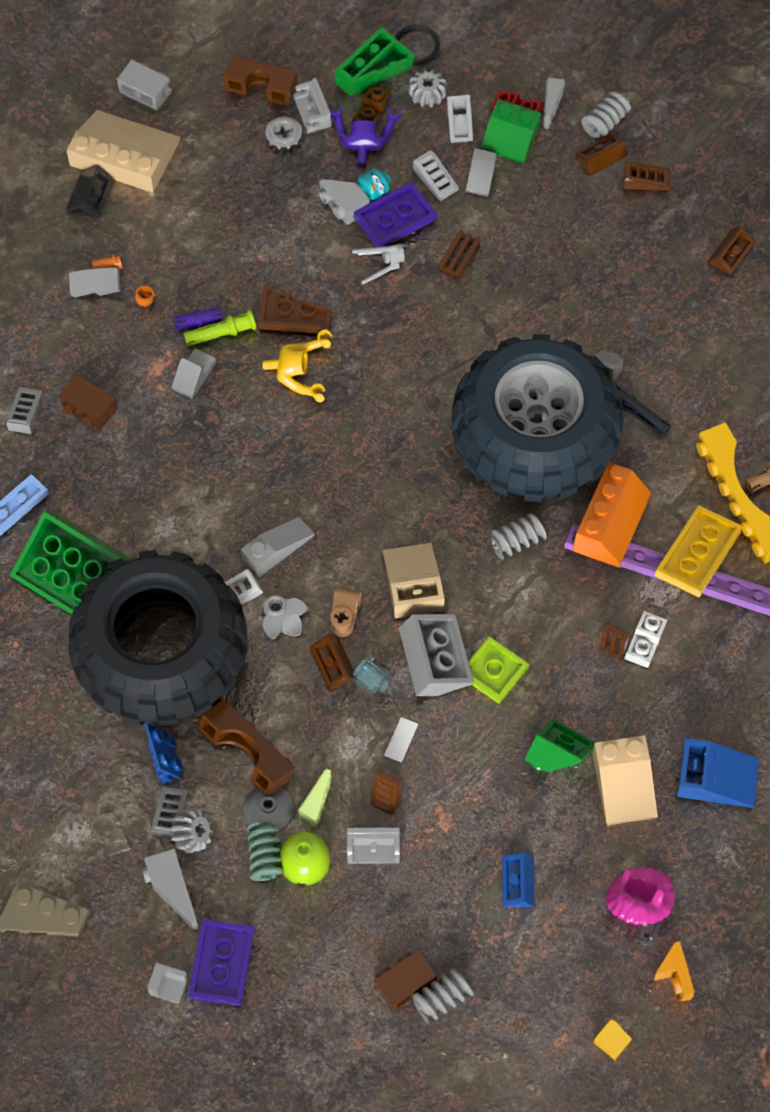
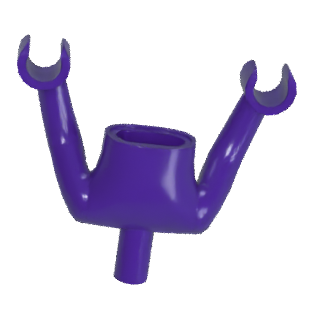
M330 104L328 109L331 118L335 121L337 134L345 148L358 150V165H366L367 151L379 150L383 147L392 133L395 121L401 118L400 107L397 115H392L389 107L388 120L379 136L376 134V123L372 121H353L351 132L348 135L341 117L342 106H339L340 110L337 113H333L332 105Z

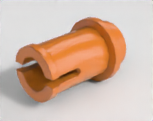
M113 254V257L92 260L93 269H123L120 255L116 256V254Z

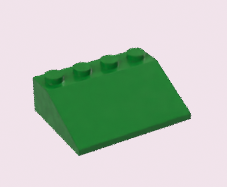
M44 511L9 576L72 614L74 607L79 606L81 602L80 596L83 589L92 578H101L106 573V566L120 558L126 562L131 560V558L60 514Z

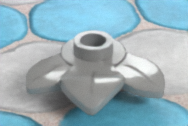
M277 595L269 597L263 605L266 616L263 619L262 625L266 635L272 640L277 638L281 632L289 636L301 635L302 623L299 616L308 610L305 603L297 598L285 600ZM279 606L280 610L272 611V607Z

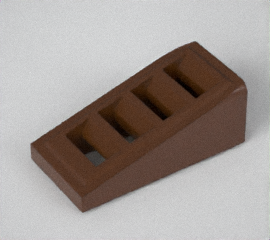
M625 161L624 189L670 191V169ZM650 175H654V181L650 180ZM659 176H663V182H659Z
M378 770L375 776L371 805L386 813L394 814L402 799V781Z

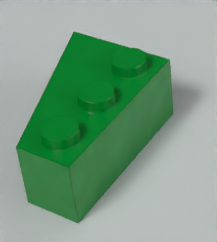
M380 27L336 69L334 83L351 97L368 89L371 85L375 86L412 69L415 54L384 28Z

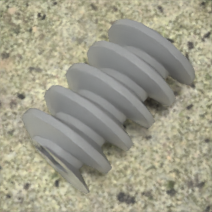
M616 91L608 92L605 98H602L588 112V115L582 118L583 128L593 138H599L600 135L606 136L608 130H612L614 124H618L620 119L625 117V113L631 111L630 103L620 93Z
M532 513L527 514L526 519L523 517L518 518L517 523L512 521L508 527L503 525L500 527V531L495 529L491 532L492 545L500 560L504 559V551L509 556H512L513 547L517 552H520L521 543L526 548H529L530 539L535 544H538V535L546 540L547 536L543 525Z
M450 969L448 971L449 978L441 975L439 977L440 984L432 981L430 983L431 990L423 987L421 990L422 996L418 993L413 994L415 1007L427 1024H429L428 1016L433 1017L435 1020L438 1019L437 1010L444 1014L447 1013L446 1004L455 1008V998L464 1002V992L468 993L471 997L474 995L470 985L461 973Z

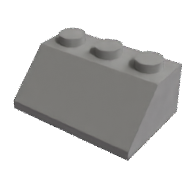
M413 614L399 627L416 696H439L474 683L455 614Z

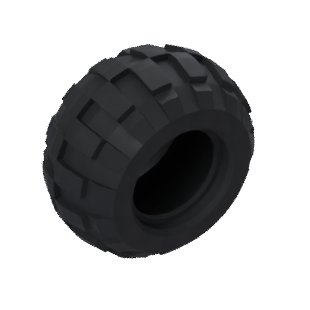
M156 550L138 552V558L126 562L120 558L107 565L106 573L101 578H92L83 589L80 596L81 602L79 606L74 607L69 623V656L81 687L91 696L92 701L106 712L116 713L122 717V720L138 725H143L146 722H158L160 727L177 725V719L189 715L194 716V718L203 715V713L212 708L211 704L219 697L224 698L237 681L236 676L244 665L247 655V624L242 605L235 591L229 585H226L223 577L206 563L197 565L190 555L173 551L168 556L157 555ZM149 608H177L196 618V629L191 642L181 653L168 660L147 662L136 659L126 653L116 640L117 632L129 618Z

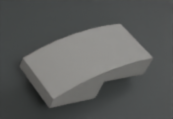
M474 148L465 192L488 196L497 153Z
M97 268L69 273L70 295L74 298L93 293L102 296L121 291L120 269Z

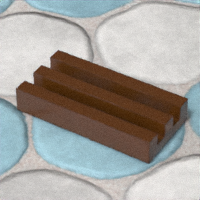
M459 230L441 260L439 269L460 278L477 250L481 238H473L472 234L468 233L466 235L464 231ZM461 240H463V243L461 244L460 248L455 254L453 260L447 267L446 265L448 264L449 260L451 259ZM469 243L472 244L457 271L454 270Z
M606 623L602 631L599 650L604 652L607 648L609 649V655L613 656L614 653H617V659L622 661L626 654L630 634L610 623ZM612 631L611 642H609L610 632ZM618 635L622 636L619 647L616 646Z

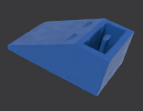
M685 738L681 753L676 797L754 808L759 759L710 741Z

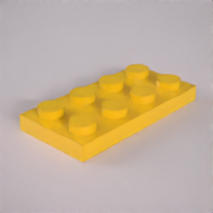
M698 505L656 569L655 576L700 598L740 535L743 526Z

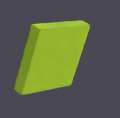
M490 636L487 637L468 661L474 681L472 686L498 704L502 702L529 668L528 662Z

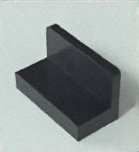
M97 166L81 172L66 210L72 212L81 209L92 218L99 217L114 179Z

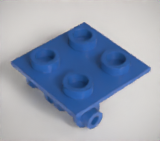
M147 722L144 723L149 738L147 743L152 759L155 760L154 766L156 767L158 780L162 781V784L172 782V777L183 780L181 771L183 770V764L176 754L174 748L176 747V741L173 735Z

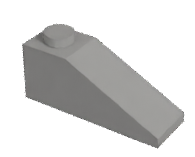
M297 517L260 534L240 549L242 563L258 579L314 537L315 533L300 517Z
M175 849L144 858L147 867L142 868L146 883L151 882L153 890L193 930L199 929Z

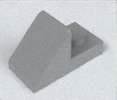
M470 95L448 96L447 119L450 143L473 141Z
M194 349L188 360L184 358L180 360L171 387L172 390L193 399L216 364V358L198 349Z

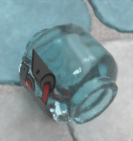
M373 657L368 660L363 658L352 674L355 676V685L369 695L376 694L378 690L383 693L391 682L388 679L390 669Z

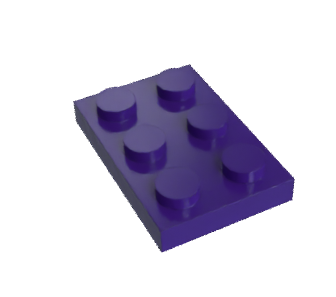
M410 182L355 211L353 218L376 247H386L437 220V213L415 185Z
M202 919L188 994L189 999L242 1006L255 932L254 926Z

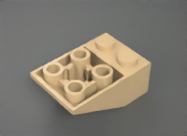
M432 543L383 550L394 617L402 618L413 614L444 611V594Z

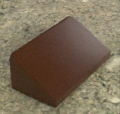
M610 134L575 154V157L585 170L592 175L627 156V149L624 140L614 134Z
M741 226L735 227L729 231L708 262L725 273L732 275L756 241Z
M328 634L310 646L329 690L357 679L341 641L337 636Z

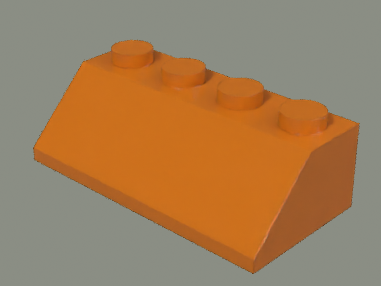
M611 462L607 464L576 533L573 547L574 552L620 568L651 496V492L631 469Z

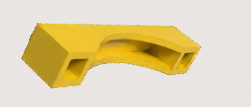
M725 422L700 432L696 448L699 455L705 457L711 476H715L719 482L718 487L721 494L729 500L732 514L735 517L738 516L743 526V534L746 537L749 536L752 541L755 555L760 557L765 564L770 562V516L754 505L740 486L734 466V452L737 441Z

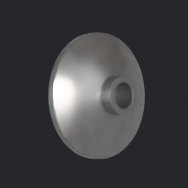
M256 787L248 793L243 804V814L248 825L253 823H269L272 827L279 828L280 831L290 824L295 811L293 798L283 787L269 797ZM266 802H271L273 804V807L270 809L264 808V804Z

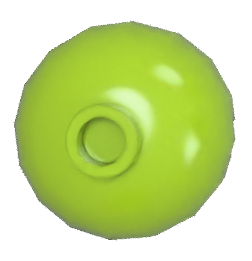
M309 831L297 832L289 836L283 842L279 853V858H281L279 865L283 869V875L295 884L312 885L322 880L328 873L331 863L330 850L326 842L319 835Z

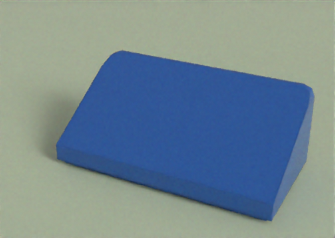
M527 852L502 856V897L504 907L535 906L534 857Z

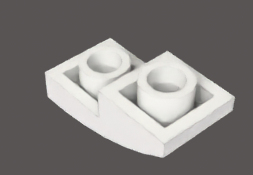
M644 611L626 652L625 659L648 668L666 626L667 619Z

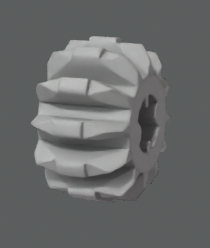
M424 69L422 74L416 72L414 78H411L409 82V95L413 97L414 104L420 102L421 107L429 104L432 108L433 103L440 105L442 99H445L446 80L443 79L442 73L435 75L434 69L431 72H427Z
M188 808L177 812L176 817L172 818L173 827L170 830L173 831V836L171 840L176 841V848L182 849L183 852L193 853L206 849V844L211 842L209 834L213 831L210 830L209 825L212 821L207 820V813L200 811V809Z

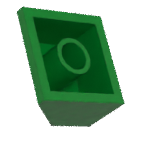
M498 99L490 116L481 150L497 153V156L524 164L540 130L541 113Z

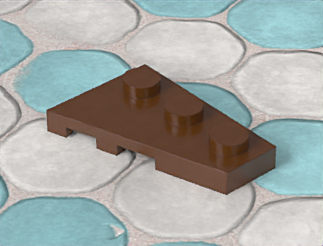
M263 285L258 323L259 329L317 334L321 330L326 329L330 332L331 309L308 300H298L291 297L289 293L284 291L280 293L272 290L270 286Z

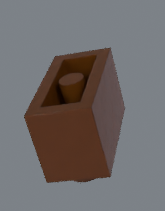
M76 375L59 395L61 407L66 413L78 416L86 426H93L98 430H101L118 410L114 397L79 375Z
M418 950L413 954L411 952L404 954L398 960L397 965L391 969L386 967L377 973L374 986L390 1010L395 1012L411 1001L414 993L421 994L423 987L430 988L432 981L437 982V975Z

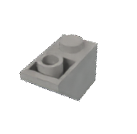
M326 179L319 181V197L323 203H328L332 207L335 216L339 220L342 219L347 225L355 221L353 218L355 211L369 204L368 196L356 183Z

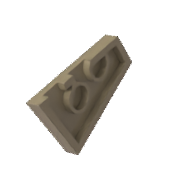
M17 881L0 916V932L47 933V935L79 937L90 911Z

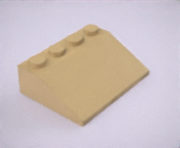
M96 110L76 131L67 148V155L70 166L85 171L97 166L115 181L154 193L180 141V137Z

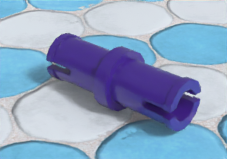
M218 307L204 311L197 309L194 310V313L174 315V322L184 321V323L175 324L176 331L196 326L200 328L203 325L223 321V316H212L221 314V308Z

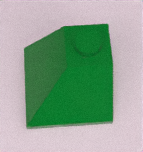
M552 719L537 733L525 760L531 763L535 769L544 770L545 772L580 764L593 750L594 743L596 742Z

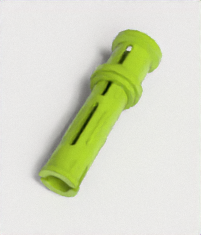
M249 309L246 313L234 317L229 315L226 317V320L183 332L187 347L224 335L231 334V336H236L238 332L244 330H256V324L251 309Z

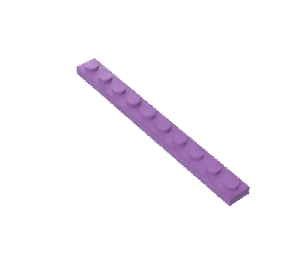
M572 525L565 542V549L573 551L576 533L579 529L578 525ZM630 543L620 567L662 580L655 576V572L666 554ZM716 571L702 593L770 616V588Z

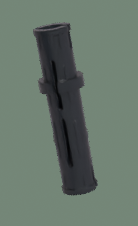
M617 386L622 400V410L624 412L628 411L663 438L669 432L672 425L636 400L637 397L635 395H630Z

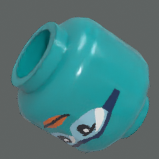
M372 168L357 178V185L368 196L369 202H374L389 193V183L391 180L385 171L381 172L377 168Z

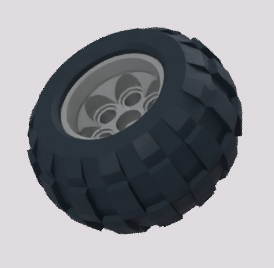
M533 334L532 339L520 340L517 336L501 341L498 349L486 350L478 356L471 365L470 372L464 374L457 386L451 414L454 443L458 452L465 458V464L479 480L489 481L493 491L506 497L511 496V494L525 496L524 501L542 502L543 497L550 496L560 500L574 495L579 486L586 484L588 487L605 472V467L615 457L620 445L624 422L622 400L614 380L609 381L606 366L595 355L583 353L581 345L568 339L563 342L550 340V335ZM536 392H540L542 394V398L538 400H533L531 398L534 396L537 397ZM558 406L562 409L556 410L553 407ZM517 408L519 411H512L510 409ZM542 411H544L548 417L547 420L544 422L542 420ZM554 428H562V429L559 430V431H556Z

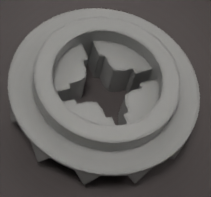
M290 117L273 119L269 122L265 131L266 139H268L270 145H275L278 149L286 147L289 150L290 146L297 145L298 140L302 137L300 124ZM281 128L287 133L286 138L281 135Z

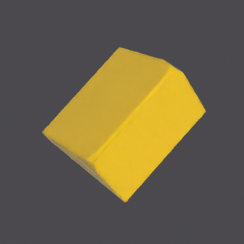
M611 1019L596 1036L594 1044L615 1060L632 1039L617 1022Z

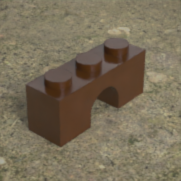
M232 55L224 74L225 90L247 95L252 85L262 83L267 85L268 101L289 106L296 90L295 87L298 85L297 71L287 67L274 66L267 62L250 60L247 57Z

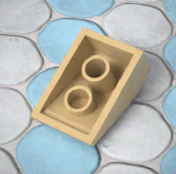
M638 736L594 743L592 755L606 826L658 818L646 737Z

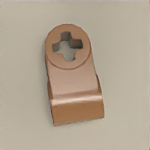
M336 587L330 614L331 630L335 636L345 638L352 634L356 615L360 608L361 591Z

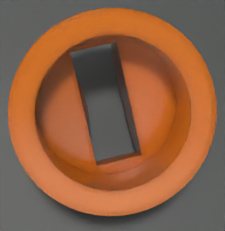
M148 286L138 287L135 292L137 304L142 307L150 305L154 300L153 289Z

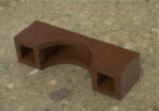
M224 699L203 713L198 729L214 745L232 744L244 749L254 762V772L251 781L267 797L290 782L295 769L291 761L284 757L271 741L266 740L257 731L256 727L249 723L234 706H231Z

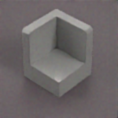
M156 963L147 987L149 995L179 1004L188 982L187 973Z

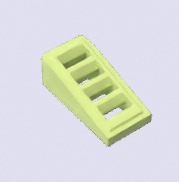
M329 769L323 771L299 808L300 819L315 828L319 824L331 784V771Z

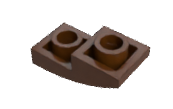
M371 85L363 96L362 105L354 115L352 122L372 121L377 126L389 103L392 92Z

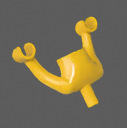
M324 329L318 333L317 340L282 346L279 360H264L263 369H277V379L279 382L299 394L313 396L315 401L322 402L324 396L320 392L325 391L323 385L317 383L312 387L305 386L292 379V377L306 374L308 364L307 352L321 346L324 348L331 346V342L327 339L332 337L331 333Z

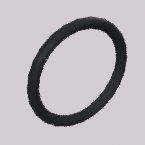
M410 25L398 31L394 37L397 40L406 31L420 29L428 32L435 41V48L431 55L424 59L414 60L413 64L429 62L437 55L440 42L432 29L422 25Z

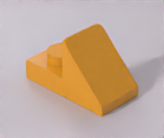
M678 941L673 944L657 970L654 980L674 976L675 978H672L673 990L675 994L680 995L682 1002L692 999L694 989L681 943Z

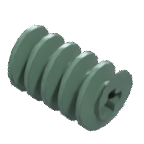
M253 823L249 825L247 831L249 832L248 841L250 842L248 849L251 852L249 855V861L251 862L250 871L252 872L250 878L253 881L271 880L276 875L283 873L282 868L275 867V865L280 864L281 858L274 856L278 855L281 851V848L274 847V845L281 843V839L273 837L280 833V829L272 827L269 823Z

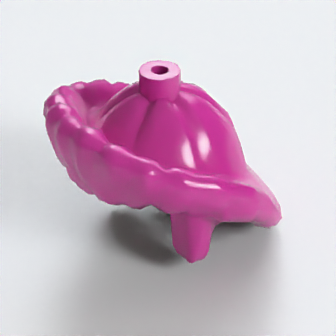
M653 867L627 869L609 885L606 893V902L612 914L626 923H633L635 925L654 924L662 921L671 913L675 900L674 889L671 879L665 876L662 871L655 870Z

